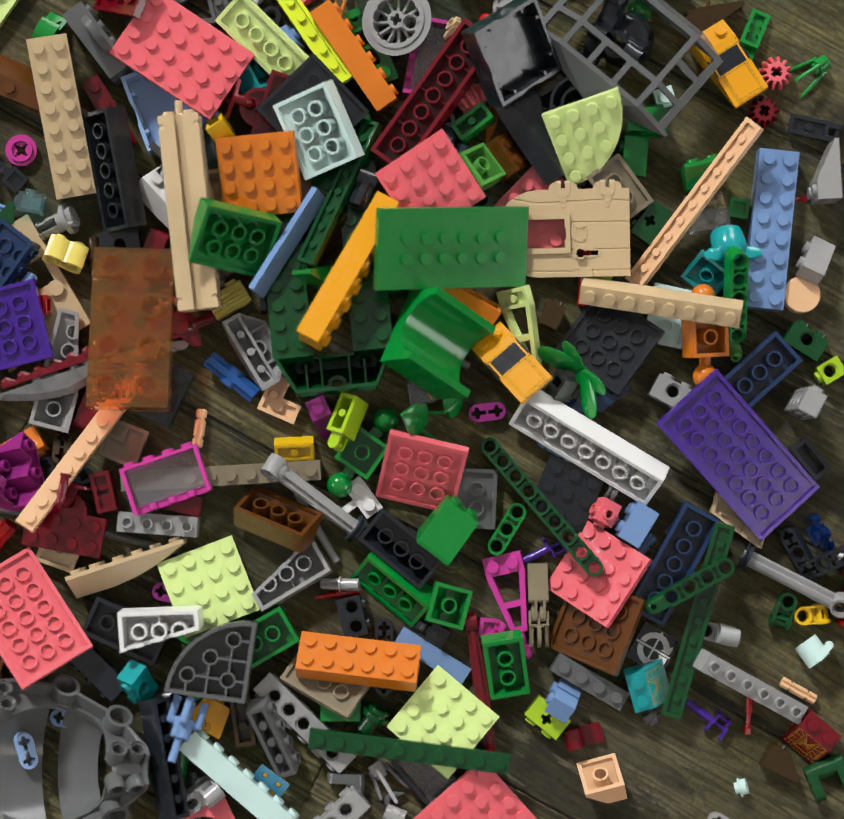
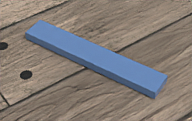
M311 187L250 283L249 288L258 297H265L320 210L326 197L317 188Z

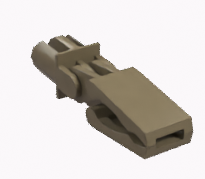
M527 563L528 604H531V610H528L529 648L534 646L533 628H536L537 648L542 646L541 628H544L545 648H549V611L546 610V603H549L547 563Z

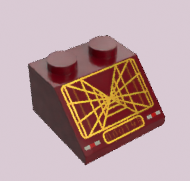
M807 709L800 724L798 725L794 722L781 739L813 764L830 752L842 736L814 712Z

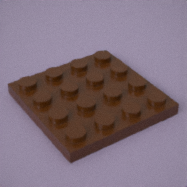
M630 595L609 629L564 600L549 638V648L618 677L643 613L646 600Z

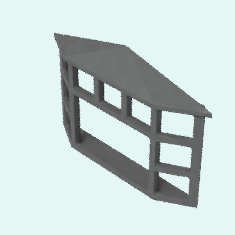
M558 0L544 16L546 27L558 13L568 16L577 23L564 38H560L548 30L547 33L554 44L563 72L583 98H587L618 87L622 100L623 117L664 137L668 135L664 129L723 62L706 35L664 0H640L688 39L686 44L659 75L654 76L587 21L604 0H596L583 16L564 7L569 0ZM581 27L587 29L601 41V44L588 58L583 57L568 44ZM693 44L712 59V62L699 77L681 59ZM606 47H609L626 61V64L612 79L592 64ZM675 65L692 81V85L679 99L662 83V80ZM631 67L651 82L638 99L633 98L617 84ZM655 88H658L673 104L672 108L659 122L642 105Z

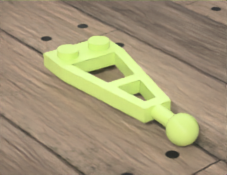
M530 285L496 292L501 312L510 332L527 350L528 347L525 341L530 340L532 356L539 363H542V359L537 354V350L540 348L535 303ZM526 308L529 333L521 334L511 309ZM546 384L542 389H540V390H542V391L545 390L547 384Z

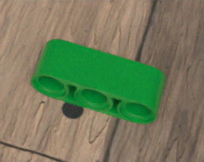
M514 503L506 511L487 543V548L491 554H502L526 516V509L522 504ZM516 506L522 509V515L519 518L512 516L511 511ZM506 523L512 526V532L508 535L503 534L501 531V527ZM498 540L501 542L502 548L500 551L494 552L491 549V543Z

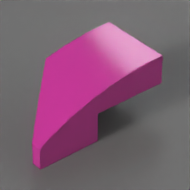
M478 618L479 637L480 635L509 631L500 619Z

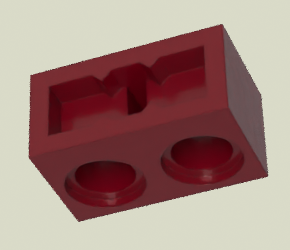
M112 470L90 474L89 478L97 514L121 509Z

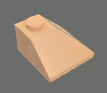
M615 753L576 763L587 798L607 804L627 799L625 784Z

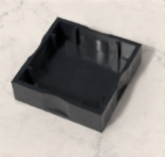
M513 0L461 32L490 106L504 107L523 95L530 87L545 81L562 70L554 44L547 33L545 20L537 0Z

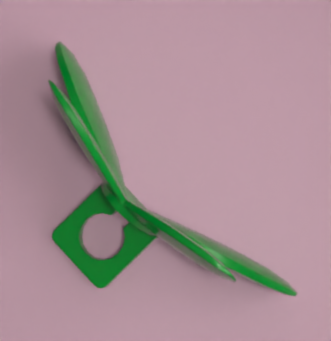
M568 341L562 342L564 352L547 346L540 347L537 350V354L544 362L562 370H571L576 374L575 380L579 384L582 409L589 419H593L597 414L595 392L601 395L606 393V388L602 381L591 371L587 370L579 353Z

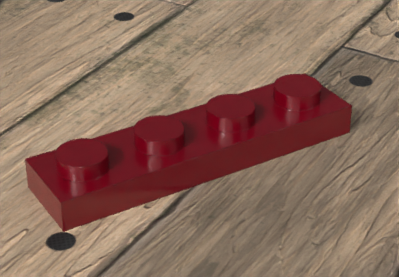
M98 74L81 84L96 110L106 107H117ZM129 127L133 147L139 142Z

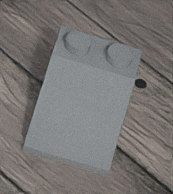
M835 138L827 144L811 180L810 187L807 188V198L810 199L811 204H831L843 198L839 138Z

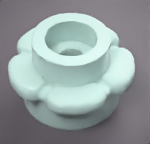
M737 778V782L734 783L735 792L740 794L741 797L749 794L746 778Z

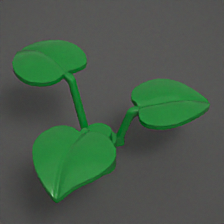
M464 398L443 399L444 409L442 411H428L426 404L418 403L402 412L400 416L410 435H418L420 432H423L429 438L438 440L423 428L428 423L427 415L447 413L449 418H453L460 412Z

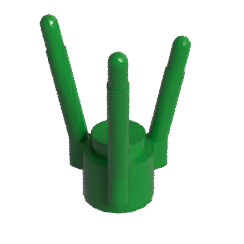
M821 55L818 58L815 56L806 62L791 67L792 69L789 72L810 65V69L794 79L795 82H798L812 72L815 75L819 74L800 95L801 98H804L820 79L827 75V70L831 68V63L825 55Z

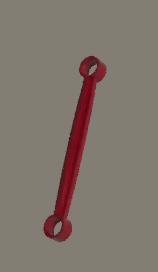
M469 612L466 616L465 627L473 687L476 697L491 709L476 612ZM492 726L483 736L482 740L484 750L496 751L494 728Z

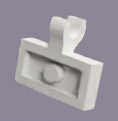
M360 475L352 480V490L349 495L353 500L342 507V509L349 513L358 506L366 519H368L383 507Z

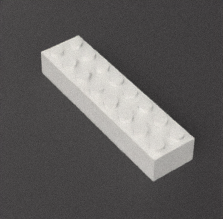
M539 390L523 405L520 403L509 422V425L644 505H647L661 486L670 468L562 402L554 400L552 396L542 390Z

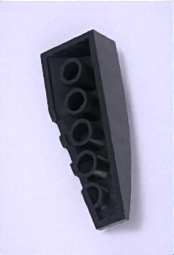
M532 86L523 95L504 107L494 106L523 154L544 183L549 186L564 176V173L542 118L544 111L541 104V96L535 86Z

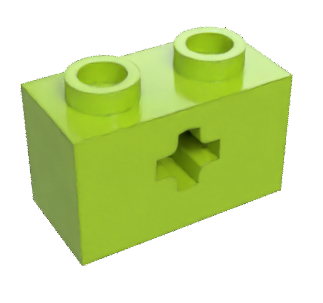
M538 694L524 711V714L527 716L525 720L532 726L537 724L541 727L542 730L540 732L548 739L553 737L556 740L571 720L568 719L565 724L549 715L550 721H544L543 723L541 716L543 714L545 716L548 715L545 712L547 703L545 702L546 699Z

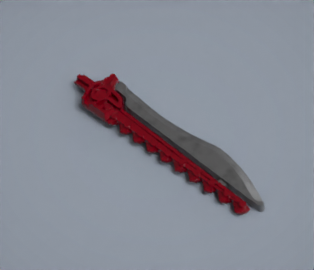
M175 311L157 318L153 322L149 321L145 325V330L133 327L129 331V336L117 334L113 337L114 342L101 340L98 343V348L85 346L80 355L69 352L66 355L65 361L52 359L49 362L50 367L37 365L33 368L32 374L21 371L17 375L16 380L5 377L1 381L2 389H8L31 380L33 383L1 393L0 400L35 401L72 394L95 380L126 366L176 351L186 350L188 345L202 347L203 343L201 342L198 329L216 323L215 317L212 312L193 318L187 312ZM152 339H157V340H159V341H161V342H164V343L171 342V341H175V340H179V339L182 340V341H176V342H173V343H169V344H166V345H165V344H162V343H160V342L155 341V342H152V343H149V344H146V345H143V346H140V347H137V348L128 350V351H126V352H123V353H120V354H117V355H114V356H111V357H108V358H105V359H102V360H99V361H96V362H93V363H90V364H87V365H84V366H81V367H78V368H75V369H72V370H69V371L60 373V374H58V375H55V376H52V377H49V378H46V379H43V380H41V378H40V377H43V376H46V375H49V374H52V373H55V372H58V371H61V370L70 368V367H72V366H75V365H78V364H81V363H84V362H87V361H90V360H93V359H96V358H99V357H102V356H105V355H108V354H111V353H114V352H117V351H120V350H123V349H126V348H129V347H132V346L141 344V343H143V342H146V341H149V340H152Z

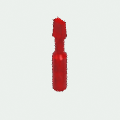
M336 590L335 592L315 596V600L360 594V591L346 590L339 592Z
M747 696L744 734H750L752 725L750 723L754 700Z

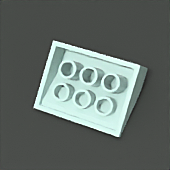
M333 80L325 81L273 105L283 131L295 130L298 164L305 180L365 155Z

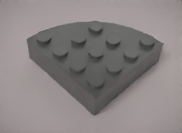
M241 620L228 622L198 636L182 651L168 675L164 692L245 704L248 697L259 621Z

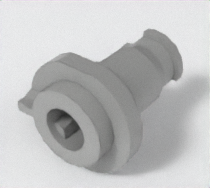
M63 203L58 206V213L46 218L41 223L37 222L35 224V227H40L41 230L57 224V226L39 234L43 241L48 240L51 234H61L65 231L75 234L79 231L80 219L72 206Z

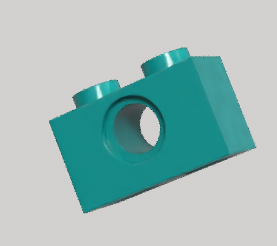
M132 659L117 677L121 684L120 688L127 693V699L134 704L151 699L159 688L147 667Z

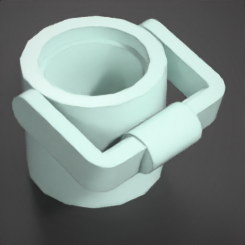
M814 634L795 648V651L810 669L830 654L829 651L833 648V643L827 641L823 645L817 635Z

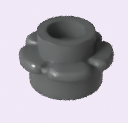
M655 708L646 711L641 716L644 720L643 724L655 725L659 722L660 712L658 713Z

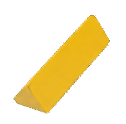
M314 436L275 438L274 452L286 461L315 460Z

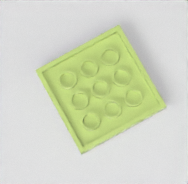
M232 535L157 564L172 606L203 605L204 626L200 630L184 634L185 639L260 610L252 596L253 589Z
M437 665L387 725V728L400 739L474 748L500 716L442 667ZM432 765L447 779L457 769L454 767Z

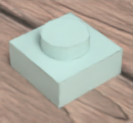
M666 86L669 89V91L674 95L672 86ZM659 89L652 91L655 104H663L664 107L673 106Z

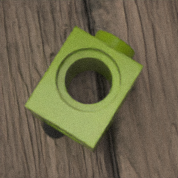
M834 356L813 368L815 371L813 373L814 378L819 384L822 383V385H827L844 375V366L838 356ZM826 366L831 367L833 371L831 377H827L824 373Z

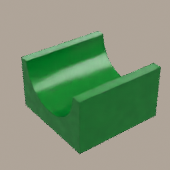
M440 287L411 290L407 295L380 361L438 400L468 398L471 390L460 384L459 381L462 363L471 348L482 338L493 334L496 327Z

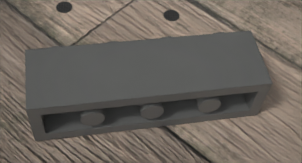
M558 652L549 667L550 671L619 711L630 694L627 690L563 653Z

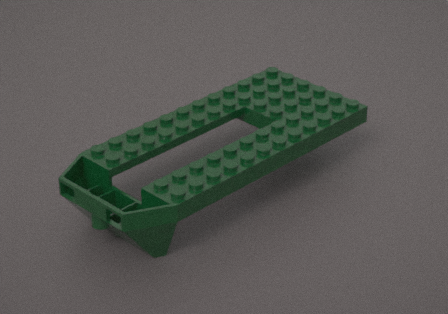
M366 114L362 119L370 120V114ZM362 119L353 127L355 133L357 132L362 122ZM371 151L364 164V168L376 172L374 153ZM340 166L312 177L311 187L317 188L326 197ZM355 184L343 209L347 215L345 223L341 228L343 249L376 195L378 188L376 191H373L365 210H360L349 204L351 195L357 185ZM295 213L274 214L282 222L276 242ZM301 238L267 292L272 357L297 397L326 394L339 395L345 392L378 389L387 367L380 360L392 334L388 290H374L375 260L370 265L372 267L370 274L367 278H363L360 283L362 287L359 293L353 295L350 300L352 302L349 311L354 352L314 356L313 347L301 341L296 331L309 309L307 284L292 275L293 270L305 269V264L299 263L296 260L303 246ZM335 381L343 383V385L338 387L332 386Z

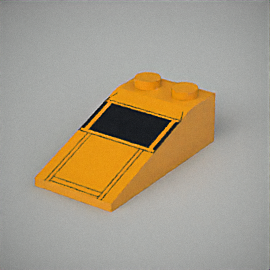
M723 19L703 31L723 61L710 78L735 109L768 89V85L735 33ZM694 44L689 49V52L704 70L712 62V59Z
M499 321L495 325L494 333L479 340L471 349L478 359L523 405L553 378Z

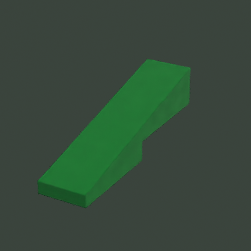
M754 8L739 39L751 60L755 56L771 18V15Z

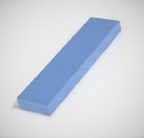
M403 627L394 641L397 643L421 645L420 661L433 669L439 665L460 684H463L471 671L470 667L427 642L406 627Z

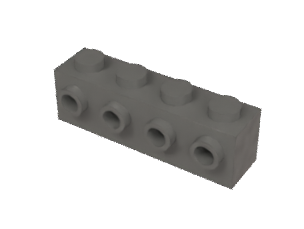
M269 695L250 700L246 714L275 774L280 778L297 774L301 763V756L293 746L292 737L285 730V723L277 713L275 702L271 701Z

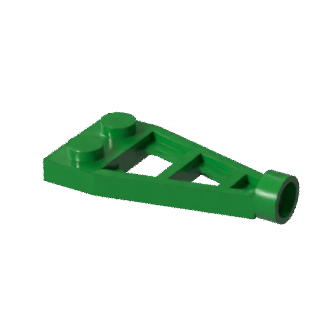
M359 8L344 13L345 18L354 27L351 31L356 36L357 32L363 30L362 16ZM358 17V20L356 22H352V19ZM370 44L363 47L365 51L373 49L378 54L380 63L376 65V68H382L387 75V78L384 79L387 83L400 78L390 55L380 53Z

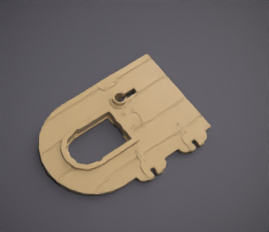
M615 179L609 180V187L605 186L606 180H600L593 185V189H578L577 185L570 181H565V188H561V181H556L549 186L548 190L525 192L508 202L506 206H528V220L564 219V227H566L565 248H527L526 276L538 278L631 276L629 188H622L621 183L615 181ZM579 249L584 251L598 250V255L579 257L577 251Z

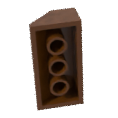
M254 485L233 508L234 526L301 554L313 542L323 517V513L257 485Z

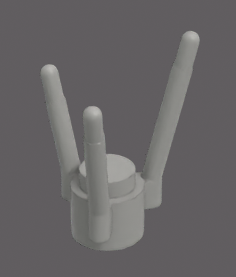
M380 759L368 767L370 771L368 774L373 781L379 800H383L377 782L380 779L394 803L398 804V800L384 778L388 774L386 770L407 789L410 786L389 766L387 761L383 763Z

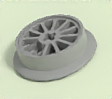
M369 0L363 12L362 27L367 41L375 50L386 55L399 56L415 50L422 44L430 30L432 18L427 0H408L403 11L402 0H397V10L391 4L396 0ZM415 3L416 8L409 12L412 4ZM387 5L391 10L390 14L383 12ZM380 15L388 17V21H379ZM401 18L402 21L396 24V20H400ZM416 19L415 27L410 29L411 21ZM389 25V27L379 32V26ZM391 32L388 40H384L383 37ZM403 32H404L405 36L407 37L406 41H404V42H403V38H402V33H403ZM397 35V43L393 44L392 42Z

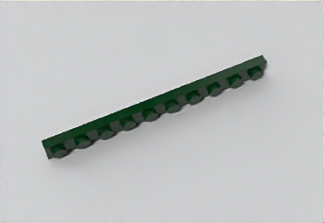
M715 521L703 567L722 557H727L735 526ZM722 562L719 566V569L722 572L725 566V562ZM704 572L701 578L703 581L709 582L713 579V574L711 572ZM720 582L694 595L662 708V715L681 720L695 667L692 665L700 653Z
M314 727L310 728L308 748L507 775L511 753Z

